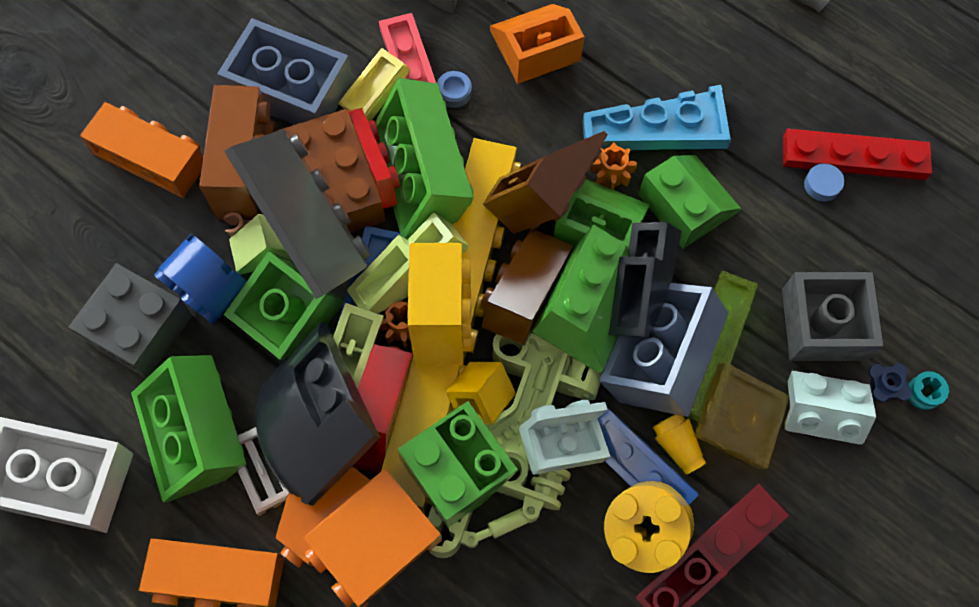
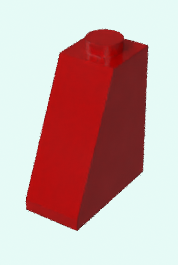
M373 345L358 386V391L380 438L353 465L354 468L378 474L381 472L413 353L403 351L397 347Z

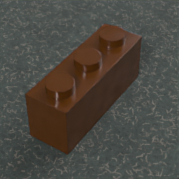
M535 229L529 231L524 241L518 239L510 255L511 263L509 265L503 263L495 280L497 286L495 289L489 287L483 296L480 309L485 311L481 327L525 346L571 254L573 245Z

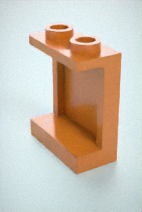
M386 469L382 470L303 537L310 547L304 553L320 574L326 569L330 571L338 581L331 588L346 607H350L354 602L358 607H367L369 605L368 601L426 550L430 552L442 541L440 532Z

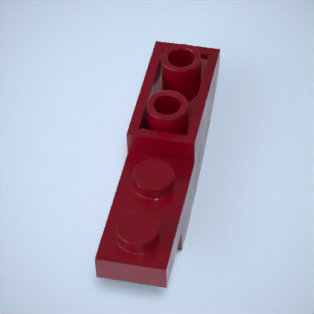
M757 484L686 549L684 555L675 565L663 570L635 598L643 607H692L726 576L733 566L789 515L760 484Z

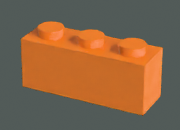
M105 102L80 135L93 155L181 198L185 197L202 170L203 155L200 151L201 147L197 142L185 135L179 138L171 134L166 127L156 121L148 123L140 119L135 112L125 106L117 108Z
M151 538L139 591L153 595L151 603L178 606L179 598L195 600L194 607H220L221 603L237 605V607H276L284 558L277 553Z

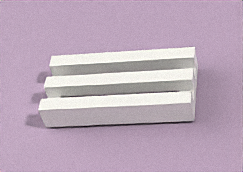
M255 427L238 435L240 444H245L269 498L261 501L246 465L238 472L256 514L261 515L266 510L272 507L275 508L286 501L288 491L280 483L283 491L276 494L252 440L258 437Z

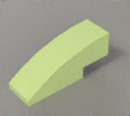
M434 212L408 240L398 235L353 282L347 291L359 308L379 313L387 309L391 304L408 297L409 243H462V254L470 246L449 221Z

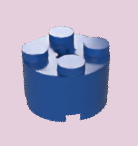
M190 234L154 274L168 288L181 296V299L212 324L224 315L247 282L193 234Z

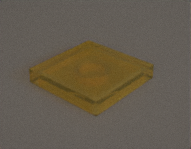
M726 362L717 365L694 436L758 469H768L789 395Z

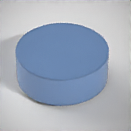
M450 71L438 79L437 84L447 107L458 108L468 103L472 95V84L467 75L458 71Z
M830 164L814 166L804 181L806 192L813 199L822 202L831 201L836 198L844 186L843 174L838 168Z

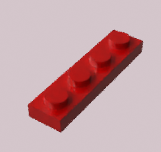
M787 129L783 135V167L812 169L818 164H830L844 173L927 180L932 174L930 142Z

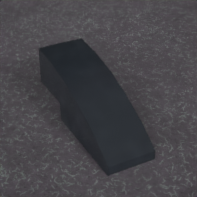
M632 223L628 257H619L609 335L649 337L665 302L678 255L681 230L670 223Z

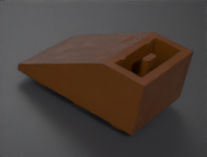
M602 131L499 177L483 205L513 234L528 228L535 229L540 224L550 220H559L569 210V201L574 192L586 181L585 173L589 166L601 155L602 150L600 147L608 134Z

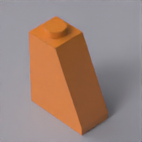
M352 466L313 506L301 502V498L288 492L275 537L285 545L280 553L298 568L306 562L315 569L304 554L310 547L303 537L371 480Z

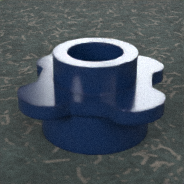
M896 363L892 367L874 364L870 367L868 371L871 377L870 388L873 397L877 401H892L896 398L900 401H906L911 397L912 390L907 386L906 382L908 370L903 364ZM888 379L893 381V386L887 384Z

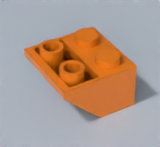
M551 4L490 26V31L517 84L581 61L584 35L568 8Z

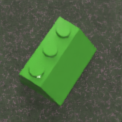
M593 224L573 248L532 332L596 372L601 373L618 337L609 335L619 257H628L629 250L626 244Z
M212 355L171 356L131 392L162 502H170L223 482L247 465L244 458V450L239 442L232 420V412L228 407L221 385V378L216 370Z

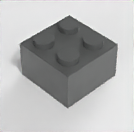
M116 263L68 328L88 345L148 378L193 315L180 298Z
M795 272L782 288L790 361H867L883 347L873 272Z

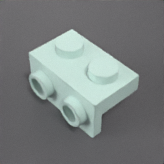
M791 372L788 379L790 410L785 420V429L787 431L855 444H863L876 419L869 384L825 377L815 373Z
M580 400L562 409H555L554 405H545L534 409L531 412V417L518 427L532 474L602 463L610 458L598 422V418L608 411L606 403L590 404L589 400Z

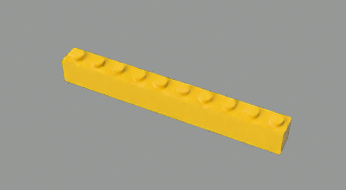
M477 138L473 139L465 167L469 184L473 188L474 198L459 221L452 224L470 246L462 254V258H470L471 353H474L479 330L473 329L476 316L483 318L485 312L480 309L484 296L482 294L485 282L492 283L496 268V261L491 260L493 249L501 248L505 227L500 226L501 221L483 203L499 177L521 168V162H516L517 147ZM463 352V365H415L413 356L382 470L386 469L423 514H425L427 505L430 502L401 462L397 449L454 411L445 391L466 367L464 361L467 352Z

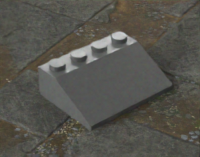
M280 130L224 150L316 299L370 265L366 259L371 256L368 247L360 236L353 238L346 226L351 222L346 211L339 202L334 205L332 204L325 192L330 189V186L318 168L312 171L304 157L309 155V152L298 134L291 137L289 132Z

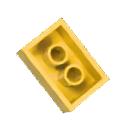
M409 243L408 330L415 365H463V352H471L470 258H462V243Z

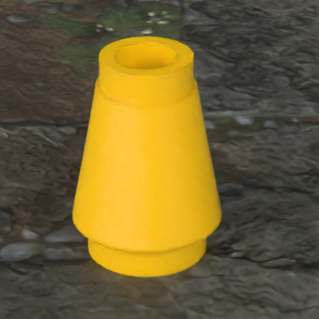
M674 414L653 427L657 434L655 440L683 470L685 475L706 464L689 418L685 420L683 416Z

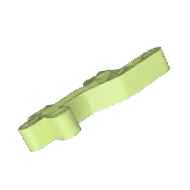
M531 333L525 346L496 334L493 341V362H502L506 373L521 377L522 379L512 406L503 411L493 425H485L520 471L519 478L514 481H507L497 492L523 500V507L489 522V528L478 533L466 531L472 512L462 518L461 522L457 521L449 527V534L453 541L445 540L442 546L434 547L430 551L432 555L439 558L451 557L458 551L461 544L468 548H474L477 546L478 541L491 535L497 538L527 523L535 522L539 517L542 507L560 510L561 503L557 500V496L564 494L565 487L561 483L562 481H568L571 474L565 469L541 473L538 477L534 476L531 479L530 483L534 486V490L523 487L528 470L531 471V467L518 427L531 417V412L534 409L545 405H552L556 391L583 400L596 399L601 383L599 380L603 371L601 373L596 372L536 334ZM507 344H513L519 348L520 353L515 356H506L500 351V348ZM587 370L586 378L582 381L583 372ZM432 507L428 520L441 533L444 523Z

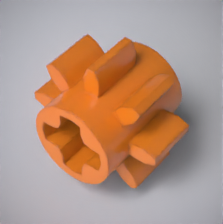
M612 143L605 150L600 148L602 150L601 155L589 168L590 172L597 173L595 182L613 190L621 183L624 186H628L631 179L630 174L635 172L637 162L629 161L631 150L629 148L624 150L616 146L615 143Z
M399 301L382 311L386 318L383 319L380 330H388L385 336L388 344L395 339L401 341L403 346L407 347L410 335L408 324L403 321L408 318V303ZM396 320L401 321L397 326L395 325Z

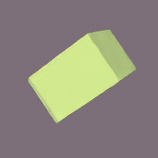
M262 214L256 215L229 239L236 272L240 275L255 271L268 251L292 261Z
M345 303L333 338L358 389L373 345L377 342L384 316Z

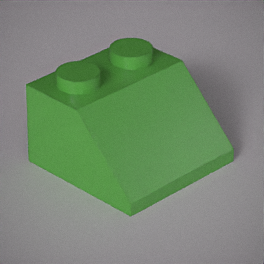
M696 155L673 156L646 173L638 194L645 203L650 204L649 209L660 222H668L681 230L679 245L682 249L741 210V207Z
M268 251L224 315L277 358L285 360L320 321L328 325L344 301L331 291L316 299L294 263L287 258Z

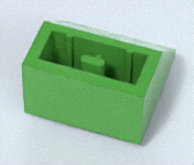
M586 179L584 184L572 195L569 201L570 208L567 213L556 221L554 238L573 245L574 248L594 224L626 244L629 250L632 223L643 222L650 204Z
M469 401L397 449L401 462L447 528L483 504L518 472L514 463Z

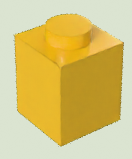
M469 362L445 391L454 410L469 401L482 421L490 425L494 424L516 395L502 362Z

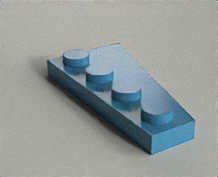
M721 85L709 87L708 92L694 94L693 90L679 93L678 98L661 101L660 98L646 100L642 106L631 108L628 104L583 114L584 139L602 131L608 134L600 147L603 150L610 147L612 143H615L616 146L624 150L628 148L630 150L728 149L731 140Z

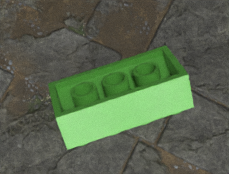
M398 78L375 124L380 137V141L377 144L382 142L385 144L390 164H387V167H395L400 182V188L394 189L397 205H394L393 208L400 235L408 240L434 212L451 224L458 222L467 207L471 205L474 197L473 188L469 184L465 172L464 160L460 155L455 140V131L451 127L446 111V102L442 98L438 84Z

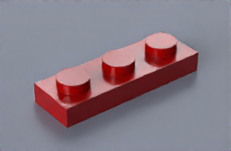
M362 108L348 111L371 175L377 186L383 209L397 205L394 189L400 188V182L395 167H387V164H390L385 144L383 142L377 144L380 141V137L374 120L367 121Z

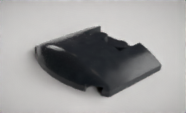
M320 321L261 385L255 408L257 436L268 465L289 493L301 498V502L311 506L380 438L327 323Z

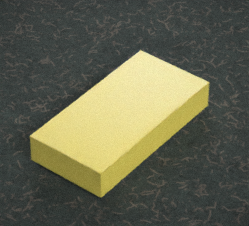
M381 48L338 104L348 111L362 108L367 121H371L385 104L397 79H405L411 70L406 64Z

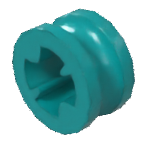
M923 372L913 378L907 385L912 390V395L909 398L910 403L921 410H931L948 398V384L940 374L935 372ZM929 384L934 391L931 395L925 397L921 390Z

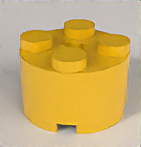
M657 481L640 482L623 491L609 506L604 521L605 539L614 559L630 569L644 573L660 572L675 565L684 555L694 531L693 513L688 503L674 488ZM647 516L651 517L652 524L659 525V529H656L652 535L647 534L646 528L640 526Z

